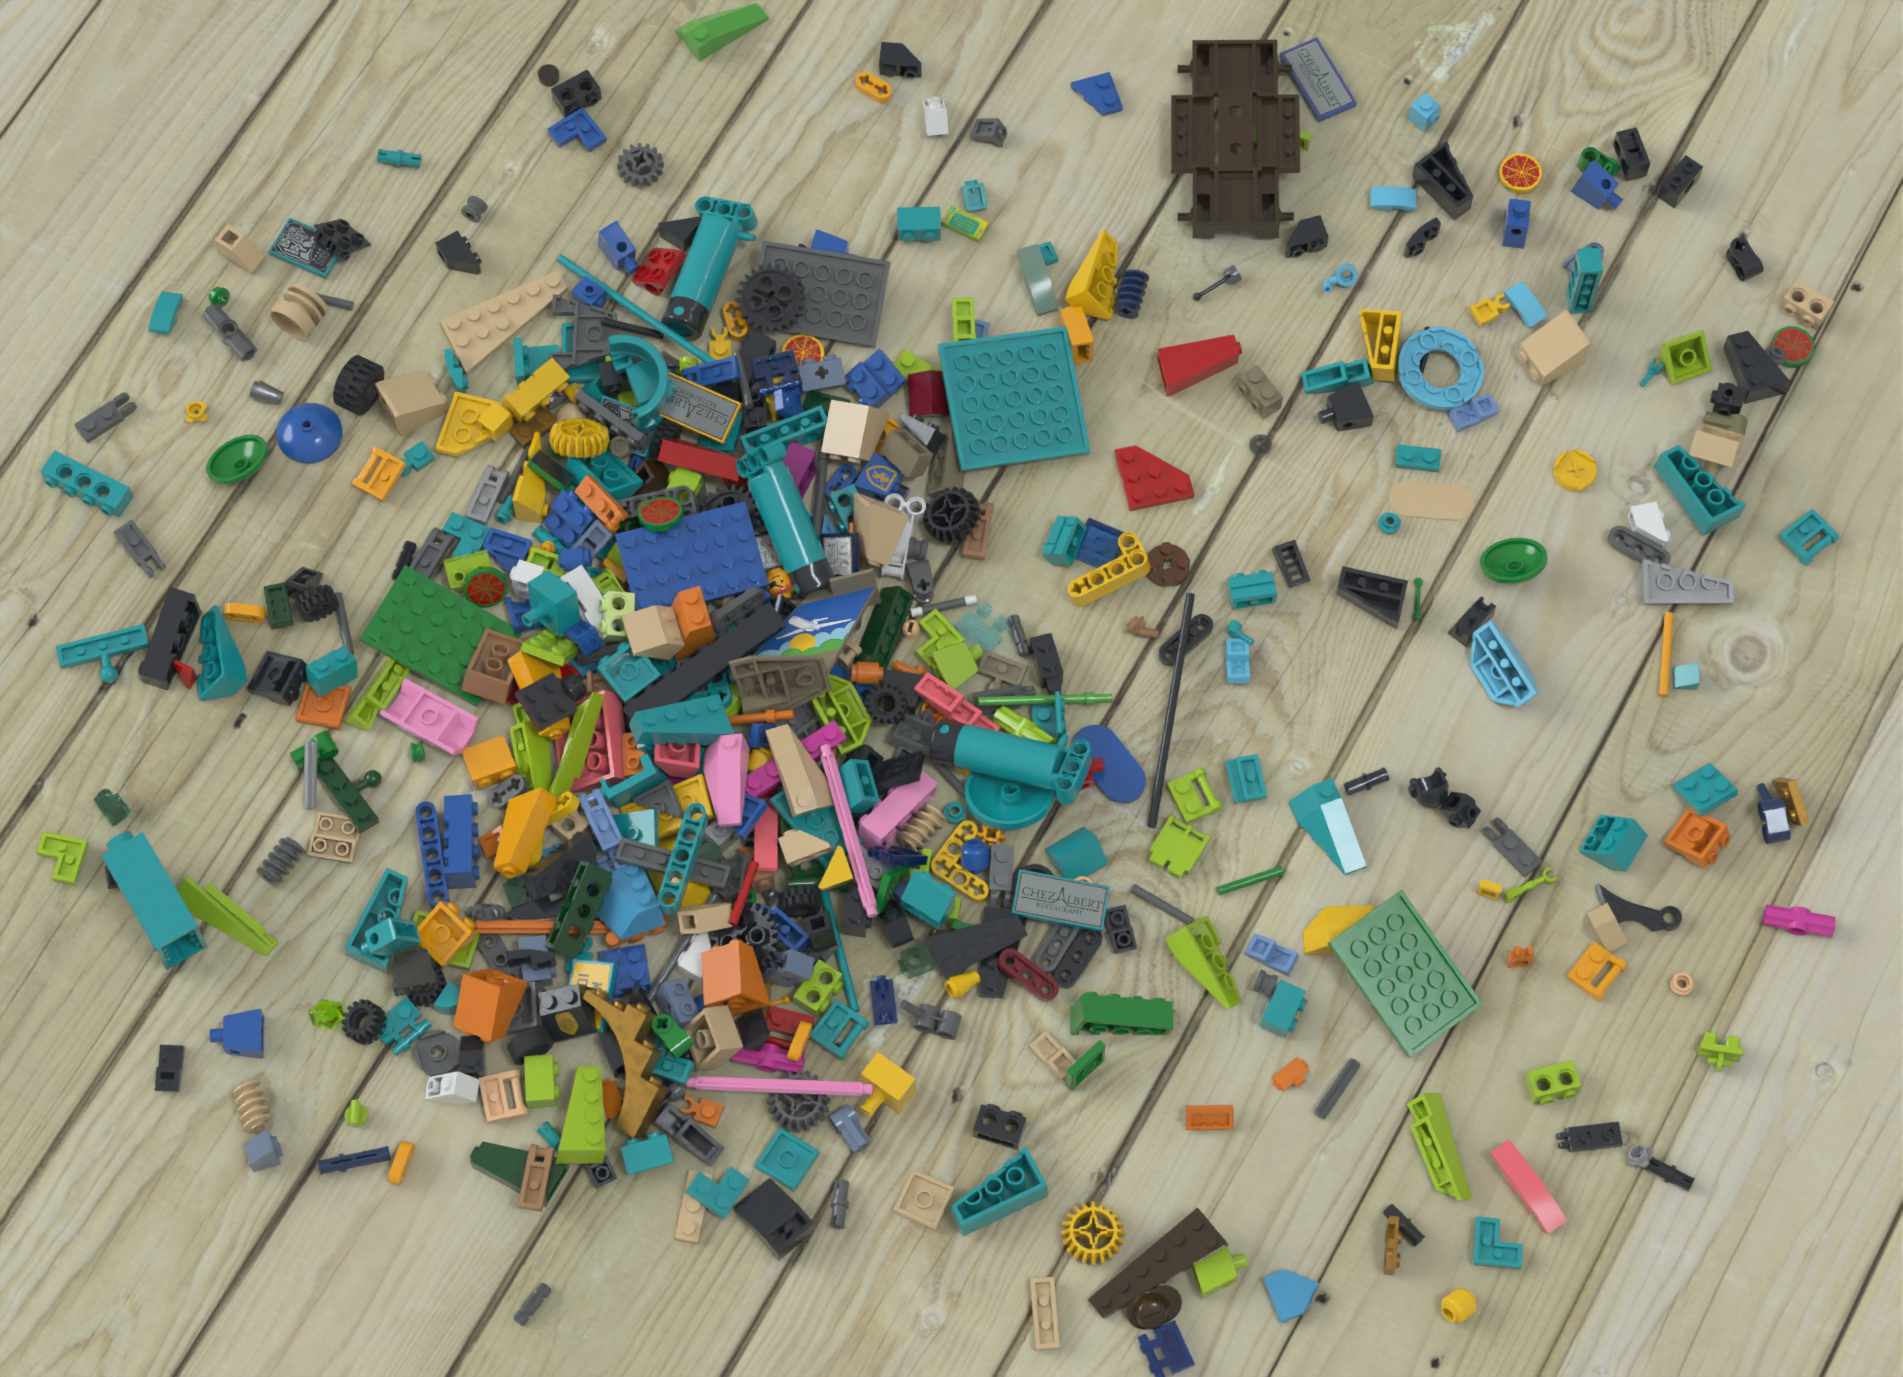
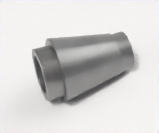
M262 380L260 382L254 381L250 391V397L254 398V401L281 404L284 392Z

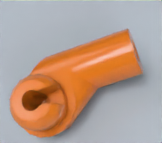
M896 660L892 665V670L922 675L927 673L926 669L921 665H917L914 669L899 660Z

